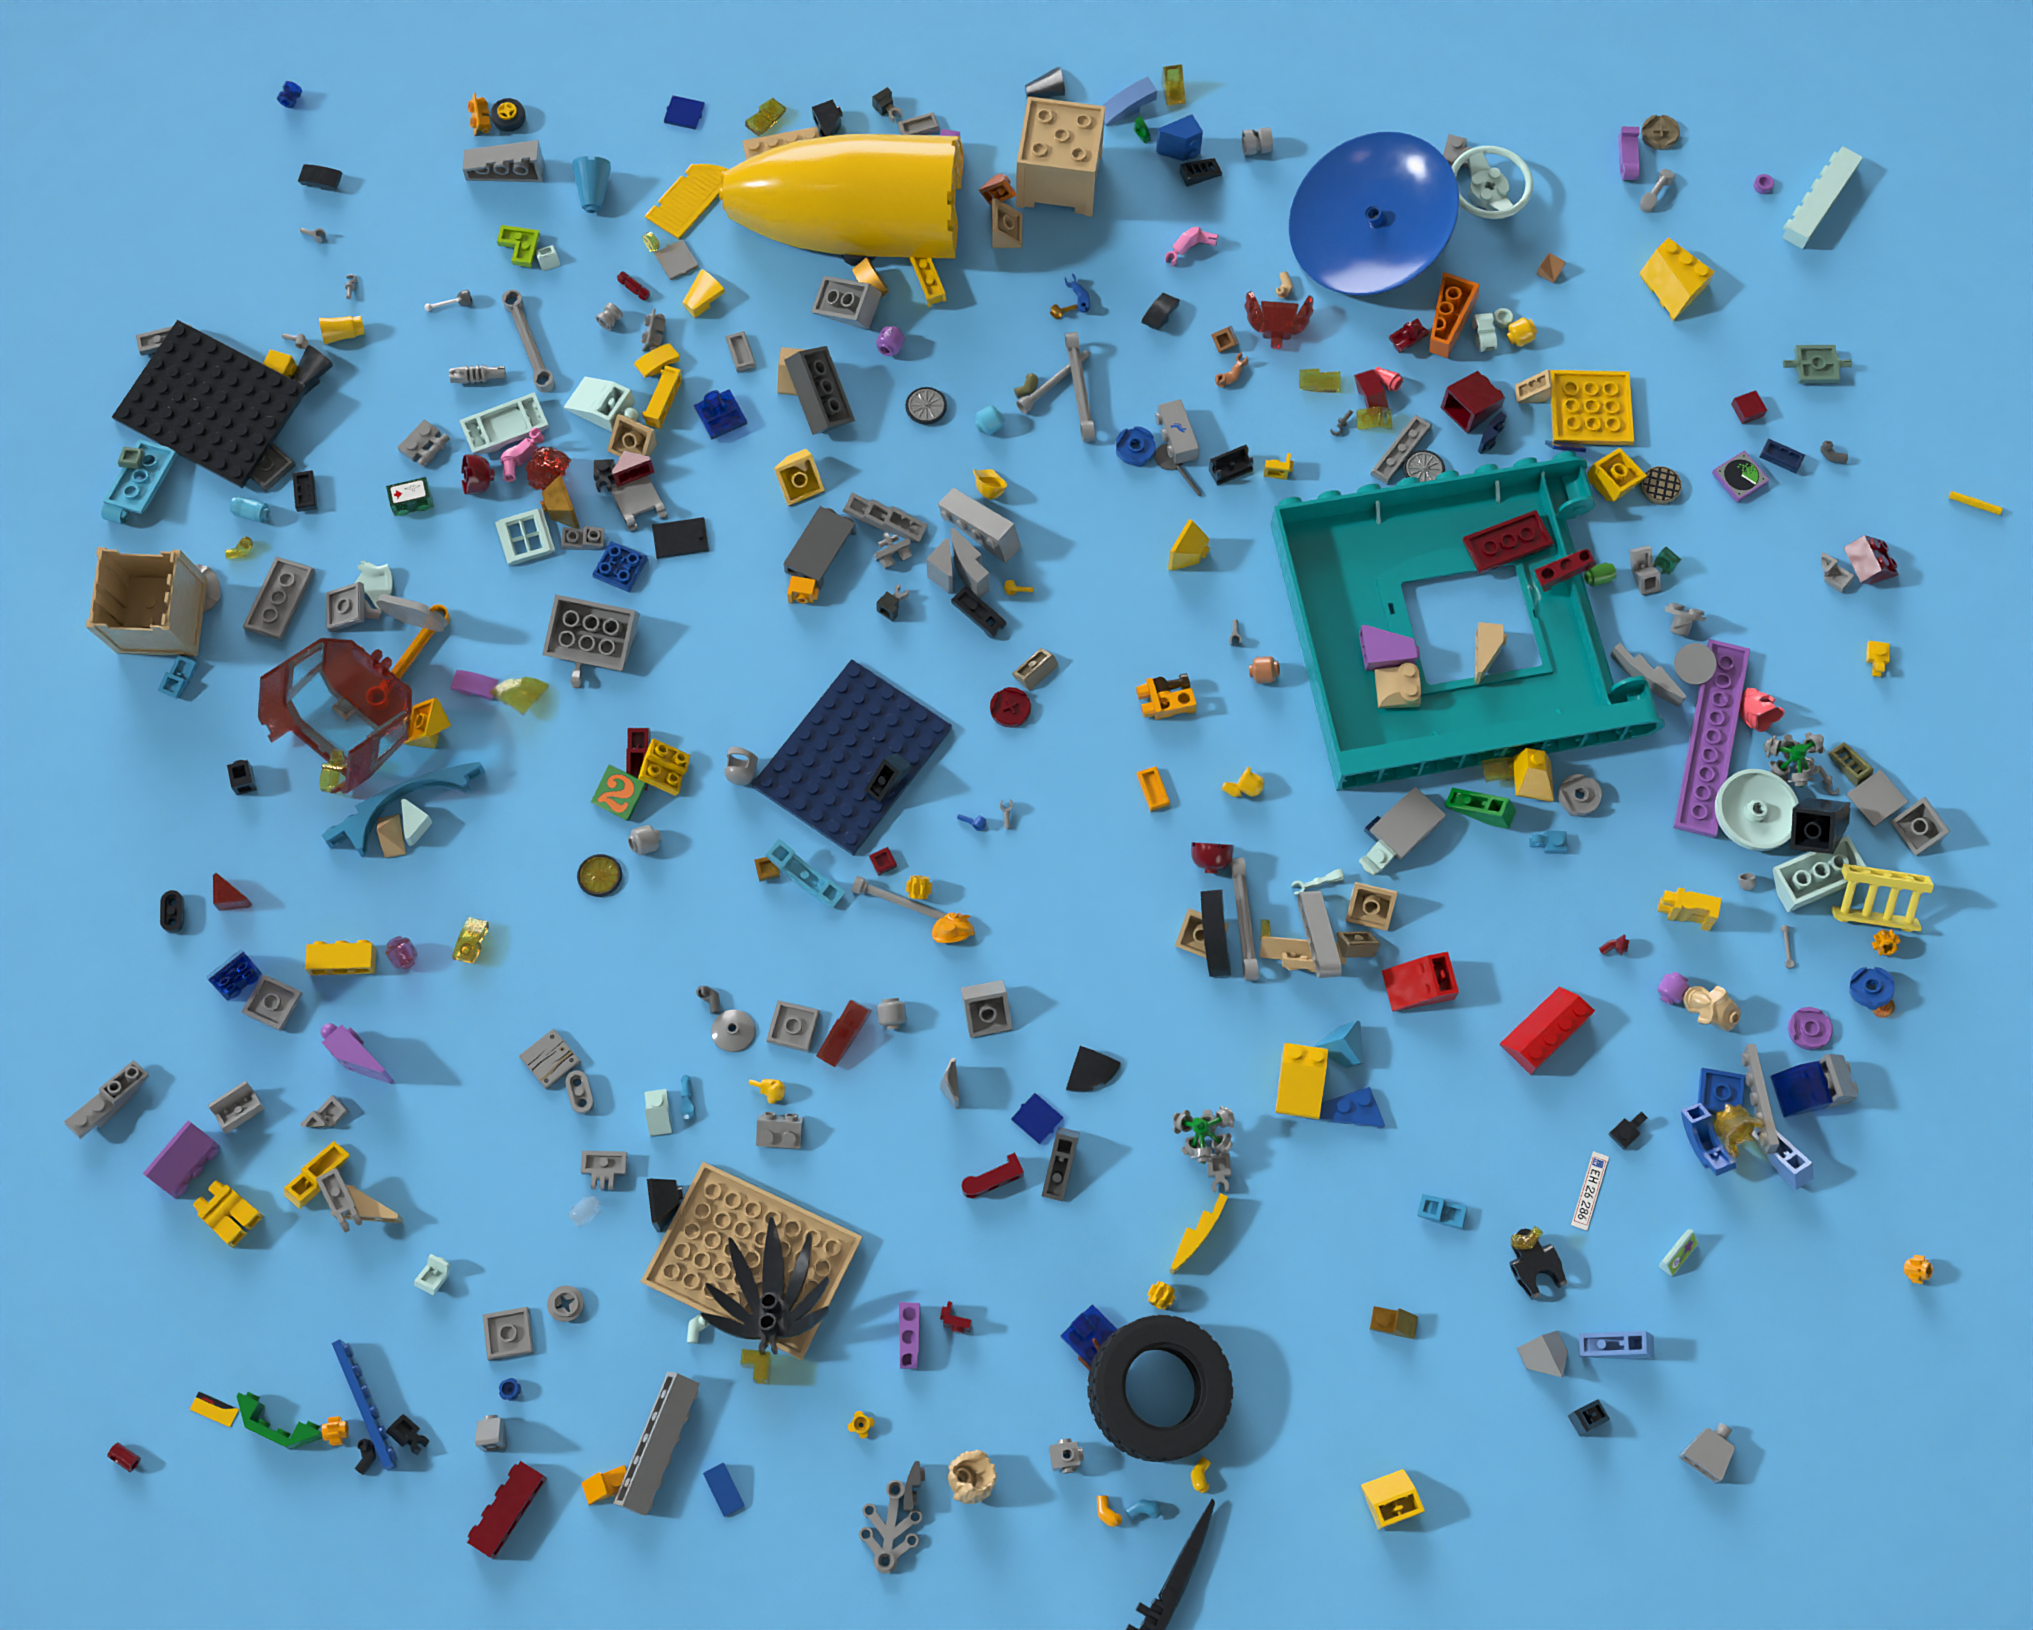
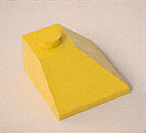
M807 449L787 456L774 468L788 506L825 491L813 456Z
M1191 519L1188 520L1170 550L1168 569L1171 571L1199 564L1202 557L1206 558L1210 551V547H1208L1209 538Z
M1526 748L1513 757L1515 795L1549 802L1554 801L1552 763L1546 752Z

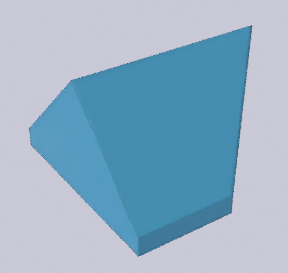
M1360 1021L1341 1025L1314 1047L1328 1049V1058L1345 1068L1363 1064Z

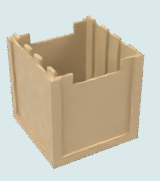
M1028 97L1017 158L1016 207L1034 208L1036 202L1075 207L1074 213L1085 214V216L1089 217L1093 216L1095 184L1099 159H1102L1105 106Z
M97 547L96 555L98 560L90 616L87 619L86 628L116 654L198 656L208 578L181 550H172V552L160 551L161 555L120 553L118 550L107 549L106 547Z

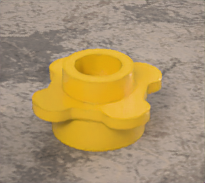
M857 1411L852 1422L848 1424V1430L859 1434L861 1439H865L868 1437V1431L874 1426L875 1421L873 1418L863 1415L862 1411Z

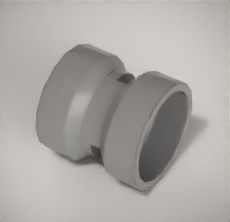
M608 303L604 307V311L600 312L595 318L600 326L610 331L615 326V321H619L623 317V313L616 305Z

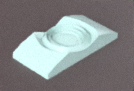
M535 392L459 420L474 455L496 452L509 443L525 440L526 438L530 439L529 434L533 428H538L542 432L549 427Z

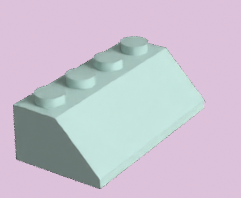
M1849 836L1843 837L1840 840L1834 854L1808 852L1773 868L1777 895L1787 913L1846 888L1848 881L1844 879L1841 872L1843 863L1866 867Z

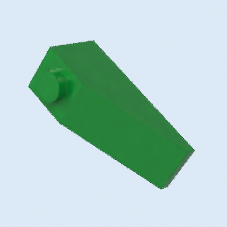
M1457 788L1451 789L1445 803V807L1485 824L1506 829L1510 828L1516 813V809L1509 798Z

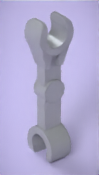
M575 662L576 668L571 675L570 682L573 688H580L581 667H583V663Z

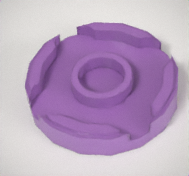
M1801 1008L1788 1021L1789 1037L1794 1044L1802 1049L1818 1050L1825 1046L1832 1037L1833 1027L1831 1020L1817 1008Z

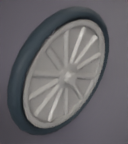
M921 387L911 392L907 397L905 409L913 421L925 425L933 424L945 415L947 401L945 396L937 389Z
M1418 450L1409 454L1403 463L1405 477H1417L1420 479V482L1435 480L1436 476L1445 472L1443 460L1436 453L1428 450Z

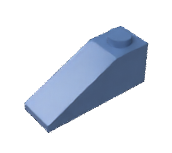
M1760 1127L1750 1133V1137L1780 1176L1795 1190L1814 1179L1813 1163L1777 1130L1779 1146L1776 1152L1766 1154L1765 1147L1760 1144Z
M1647 1331L1580 1333V1357L1654 1358V1336Z

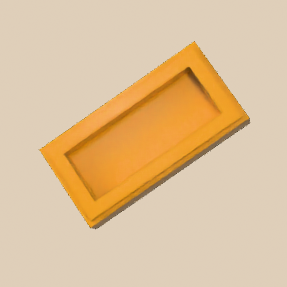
M1157 767L1137 772L1136 776L1150 812L1170 806V801Z

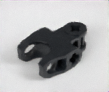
M1526 1228L1519 1230L1513 1235L1510 1244L1517 1259L1510 1261L1509 1265L1517 1283L1531 1300L1540 1296L1536 1284V1276L1539 1273L1549 1275L1558 1288L1567 1284L1562 1262L1551 1244L1542 1247L1536 1234ZM1521 1239H1522V1240H1525V1239H1526V1240L1528 1241V1243H1527V1244H1525V1243L1521 1244V1243H1520V1240H1521Z

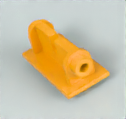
M474 93L472 99L468 101V112H471L470 127L473 128L474 136H476L478 131L489 133L491 124L489 116H483L489 114L487 101L483 97L477 99L476 93Z

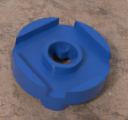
M1135 426L1134 429H1124L1116 439V455L1129 465L1143 466L1152 459L1155 453L1156 444L1152 433L1139 426ZM1139 443V449H1133L1131 444Z
M1863 967L1852 975L1849 993L1860 1005L1870 1010H1876L1889 1003L1893 998L1894 980L1890 973L1882 968L1867 969V967ZM1867 985H1877L1876 990H1869Z

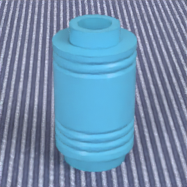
M241 496L234 497L231 501L230 512L234 516L260 523L268 520L270 516V508L267 503Z

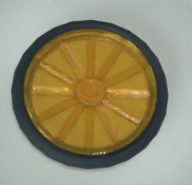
M596 854L588 857L581 863L577 871V881L580 888L588 895L594 897L611 894L617 889L622 879V870L619 863L611 856L605 854Z

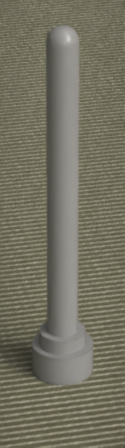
M1087 350L1080 354L1082 363L1090 357V352ZM1070 363L1030 396H1022L1017 400L1016 405L1018 409L1024 414L1032 410L1036 400L1071 373Z
M860 876L856 877L851 892L859 895L866 892L937 920L947 915L871 886L869 882L865 881V878Z

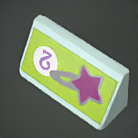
M1688 1229L1683 1233L1660 1262L1659 1267L1669 1276H1673L1697 1246L1698 1242L1693 1230Z

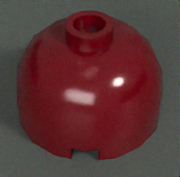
M465 454L463 456L461 474H464V480L461 481L464 494L476 495L485 492L490 486V481H494V469H490L489 462L482 456Z
M1191 842L1192 860L1197 867L1205 869L1204 873L1217 874V869H1225L1233 858L1234 845Z

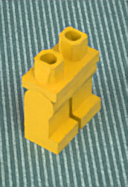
M1679 887L1676 892L1664 891L1663 897L1659 899L1657 911L1668 914L1667 920L1674 921L1676 919L1680 922L1688 920L1700 923L1701 930L1710 931L1718 919L1722 898L1692 891L1685 892L1684 888Z
M214 1181L208 1190L215 1196L209 1202L201 1196L193 1203V1206L198 1212L197 1215L227 1245L234 1248L247 1232L230 1217L233 1216L250 1231L263 1215L227 1184L223 1185L218 1181Z

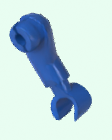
M1072 273L1074 282L1068 283L1065 277V284L1067 287L1073 288L1074 293L1078 296L1077 308L1080 312L1085 313L1090 309L1089 293L1080 284L1078 285L1076 276Z

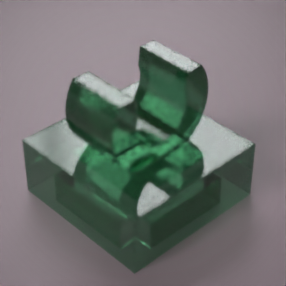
M1666 546L1655 559L1653 567L1658 565L1662 569L1661 574L1667 573L1670 575L1682 559Z

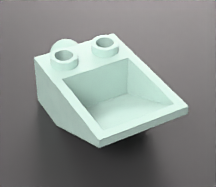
M584 377L564 406L565 410L611 432L613 431L617 414L637 421L639 416L637 410L632 408L635 400L630 389L612 381Z

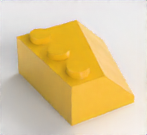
M1668 237L1656 249L1639 275L1651 292H1655L1660 299L1659 303L1670 313L1669 317L1674 321L1709 285L1714 271Z

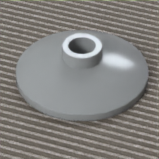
M727 1010L714 1020L711 1029L712 1038L715 1044L724 1051H741L748 1047L754 1038L755 1026L753 1020L743 1011ZM732 1025L737 1027L733 1032L728 1030Z

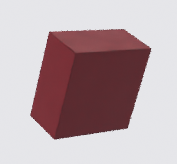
M1756 390L1735 397L1731 403L1742 424L1764 417L1767 412V408Z

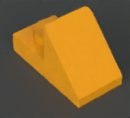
M625 1465L605 1473L598 1472L581 1483L588 1505L618 1493L627 1471Z

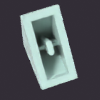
M402 799L405 840L409 846H413L433 822L425 812L408 800Z

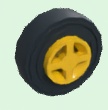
M504 98L493 105L491 119L499 130L506 132L514 131L524 124L526 118L525 109L516 99Z

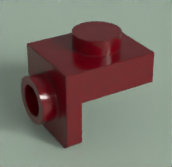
M948 1301L947 1307L942 1306L940 1320H944L943 1327L951 1328V1332L957 1334L970 1332L971 1319L952 1316L953 1303Z

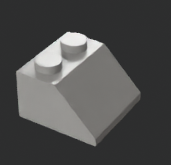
M1003 980L960 988L970 1038L1012 1030L1007 991Z
M1826 1054L1812 1066L1826 1108L1851 1103L1858 1097V1088L1856 1083L1852 1081L1850 1075L1851 1068L1849 1063L1845 1061L1844 1055Z

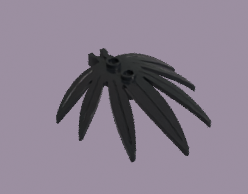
M773 1217L769 1218L762 1270L763 1295L761 1298L753 1274L734 1240L731 1237L728 1238L735 1274L741 1290L754 1312L752 1315L730 1296L713 1285L705 1283V1286L716 1302L727 1313L742 1323L708 1313H701L702 1318L726 1334L743 1339H761L758 1348L760 1355H765L768 1342L771 1344L773 1355H777L778 1347L776 1344L779 1338L794 1337L810 1330L829 1312V1307L825 1306L806 1315L824 1293L829 1283L828 1276L790 1312L802 1291L807 1277L812 1252L811 1233L807 1235L791 1275L785 1298L782 1300L784 1292V1260L780 1237Z

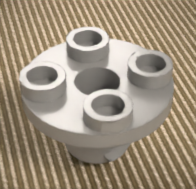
M1669 603V606H1665L1664 611L1674 614L1670 631L1678 636H1688L1693 621H1705V611L1695 608L1685 610V606L1678 603Z

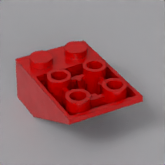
M1448 952L1427 955L1381 971L1392 1012L1455 1000L1459 993Z

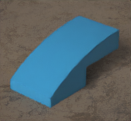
M177 655L170 673H165L157 691L178 699L189 684L199 663Z
M1422 1194L1418 1216L1432 1222L1463 1230L1468 1208L1467 1206L1446 1202L1443 1198Z

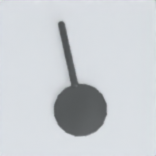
M1168 444L1161 445L1155 453L1157 465L1165 470L1178 469L1196 494L1201 496V492L1180 467L1183 463L1175 465L1173 457L1170 458L1168 455Z

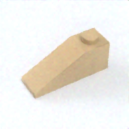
M1478 623L1475 633V684L1481 682L1499 655L1502 645H1506L1507 633H1503V624Z
M346 1185L362 1221L403 1222V1218L396 1212L356 1189L355 1186ZM351 1212L343 1215L345 1219L353 1220Z

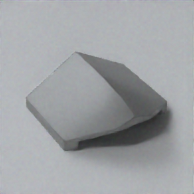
M951 1058L941 1080L940 1089L955 1109L959 1108L956 1058Z

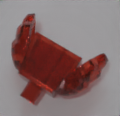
M1252 291L1247 292L1244 307L1249 324L1254 330L1261 332L1263 338L1271 339V348L1281 349L1283 340H1290L1291 335L1301 333L1308 326L1314 311V298L1310 295L1306 298L1298 313L1299 304L1261 301L1259 306Z

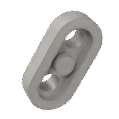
M572 1071L565 1080L571 1106L576 1113L587 1114L594 1106L588 1078L582 1071ZM580 1080L581 1085L574 1086L575 1081ZM581 1101H587L584 1107L579 1106Z

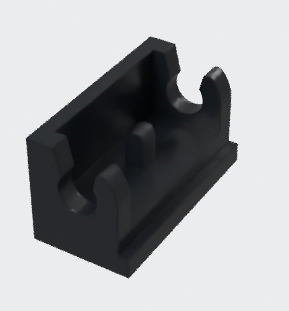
M1246 444L1210 459L1208 470L1217 486L1253 471V457L1249 458V448Z

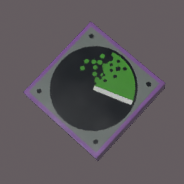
M1745 450L1712 471V474L1736 503L1770 481Z

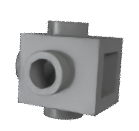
M1071 1438L1058 1440V1444L1049 1445L1052 1472L1062 1470V1474L1076 1472V1468H1080V1461H1084L1083 1449L1078 1447L1077 1441L1072 1442ZM1067 1453L1071 1457L1069 1459H1066L1063 1457V1455Z

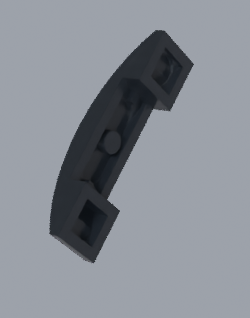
M1222 889L1201 891L1203 935L1209 977L1231 975L1224 919Z

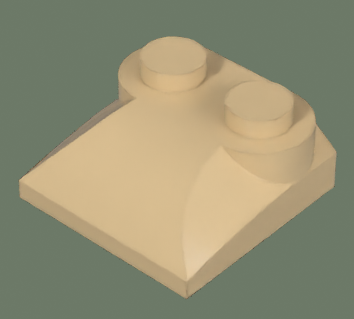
M1404 663L1399 667L1378 668L1374 670L1378 708L1420 707L1421 686L1419 670L1416 665Z

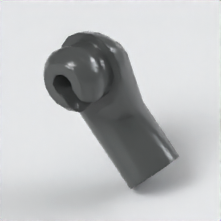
M1831 441L1823 442L1820 451L1828 461L1847 463L1848 454L1835 452Z

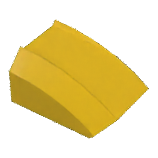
M1621 448L1593 463L1587 472L1589 484H1592L1602 494L1605 501L1613 502L1647 477Z

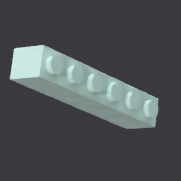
M1843 146L1838 153H1833L1829 160L1831 164L1829 166L1825 165L1820 173L1821 179L1816 178L1811 186L1812 192H1807L1801 202L1804 203L1802 207L1798 205L1792 214L1794 216L1793 220L1789 219L1783 228L1786 230L1782 237L1783 239L1801 249L1804 248L1858 168L1863 158L1862 156Z

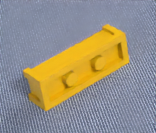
M908 257L926 297L927 306L931 307L932 304L947 301L946 293L931 257Z
M665 365L664 370H661V378L646 411H642V416L646 419V425L661 429L683 380L680 369Z

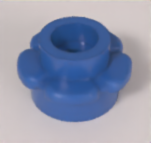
M514 1378L502 1381L499 1385L500 1397L503 1400L508 1399L509 1401L517 1399L518 1394L521 1393V1385Z

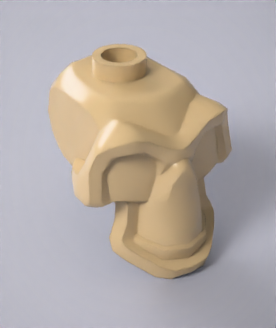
M1702 986L1690 987L1683 997L1688 1012L1700 1014L1698 1023L1702 1025L1711 1024L1721 1030L1729 1031L1740 1020L1741 1011L1739 1006L1729 998L1726 990L1720 986L1714 987V990L1711 992Z

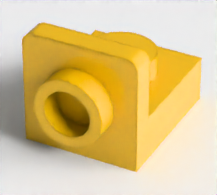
M1287 453L1285 462L1266 460L1263 477L1287 480L1288 472L1292 473L1294 461L1290 460L1291 453Z

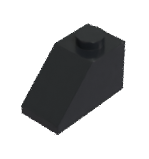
M833 99L812 106L813 120L821 136L837 135L841 127L840 117L843 116L840 106H836Z
M898 753L885 757L866 786L865 791L879 803L883 802L904 780L912 765Z

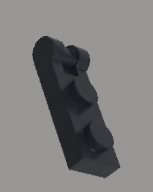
M966 586L951 599V603L979 626L991 639L997 635L999 629H1003L1007 625L1006 621ZM990 619L994 621V624L991 626L987 623Z

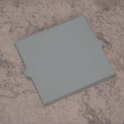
M683 239L674 244H668L665 248L654 253L670 280L682 274L686 275L687 272L699 267Z

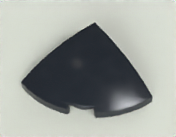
M1080 1046L1066 1090L1071 1092L1093 1091L1095 1086L1102 1083L1104 1085L1107 1084L1117 1073L1121 1062L1092 1049Z

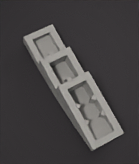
M853 492L842 511L878 529L894 535L897 534V536L905 539L909 538V540L918 543L927 527V524L893 506L888 508L873 499L868 501Z
M1621 643L1612 650L1610 656L1631 677L1645 676L1651 692L1678 707L1682 705L1687 696L1660 665L1653 669L1641 654L1633 658Z

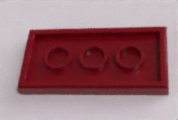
M1537 510L1467 535L1462 539L1479 574L1551 548L1554 545Z

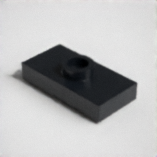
M313 470L292 473L296 511L317 509Z

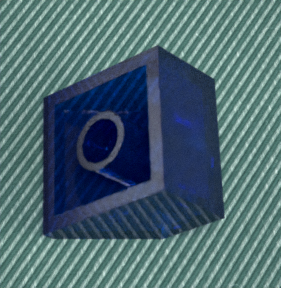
M1819 1061L1800 1064L1770 1076L1783 1118L1826 1109L1833 1103Z

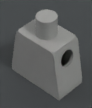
M1722 1423L1718 1425L1715 1432L1706 1428L1696 1436L1678 1457L1714 1483H1718L1723 1479L1735 1450L1734 1445L1727 1441L1732 1430Z

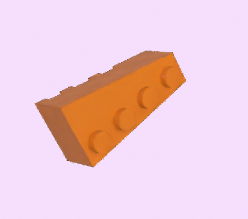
M1443 272L1430 337L1429 352L1445 358L1449 357L1479 298L1480 284Z

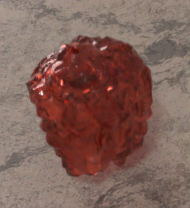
M542 446L537 448L532 453V459L528 461L526 466L528 485L534 489L536 488V490L544 491L558 476L566 475L565 470L569 467L571 459L564 452L552 447Z

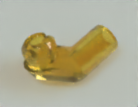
M245 536L239 541L236 548L225 549L226 559L246 557L253 546L252 539Z
M1534 1226L1528 1235L1513 1234L1511 1244L1518 1250L1531 1249L1543 1232Z

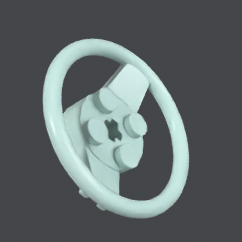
M1480 146L1472 148L1461 154L1451 167L1455 177H1457L1460 166L1466 160L1468 161L1471 176L1468 196L1473 205L1468 203L1460 192L1459 205L1467 212L1481 218L1504 219L1512 216L1528 203L1533 192V177L1527 164L1517 154L1502 147ZM1490 153L1504 156L1513 161L1522 171L1526 183L1525 191L1520 201L1514 206L1507 197L1509 184L1506 177L1498 168H1490L1484 154ZM1479 205L1480 207L1486 208V210H1482L1476 207Z

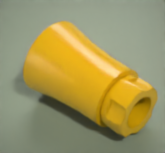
M361 316L319 318L324 345L344 339L356 338L358 335L365 334Z

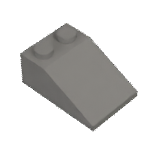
M824 276L811 312L854 327L870 329L882 292L869 283Z

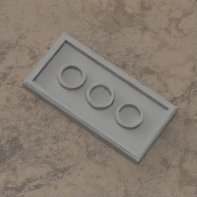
M276 556L243 624L244 630L283 641L314 575V568Z

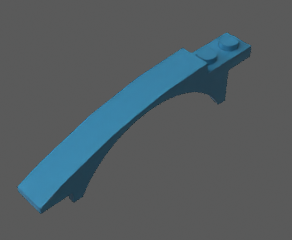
M480 762L462 764L426 773L389 787L355 805L358 811L357 814L350 815L339 825L328 828L322 834V837L330 849L349 838L360 856L363 857L367 854L368 841L373 826L384 810L394 801L415 790L430 787H445L468 793L471 791L468 783L485 773L483 766Z

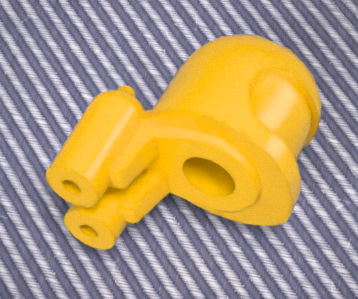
M1247 766L1237 784L1224 782L1221 790L1232 797H1241V792L1254 797L1262 792L1265 782L1262 776L1255 774Z

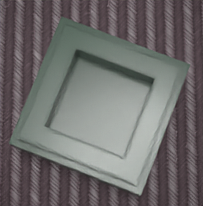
M123 447L118 460L119 467L140 469L145 454L144 450Z

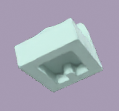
M1381 839L1359 862L1366 872L1376 875L1387 866L1396 853Z

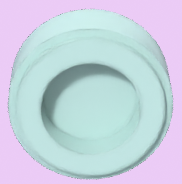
M1500 308L1494 313L1493 323L1498 328H1508L1513 321V313L1506 308Z

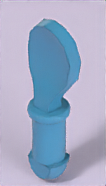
M683 1075L681 1078V1097L684 1099L681 1105V1115L685 1120H690L695 1114V1106L690 1100L692 1097L691 1078L688 1075Z

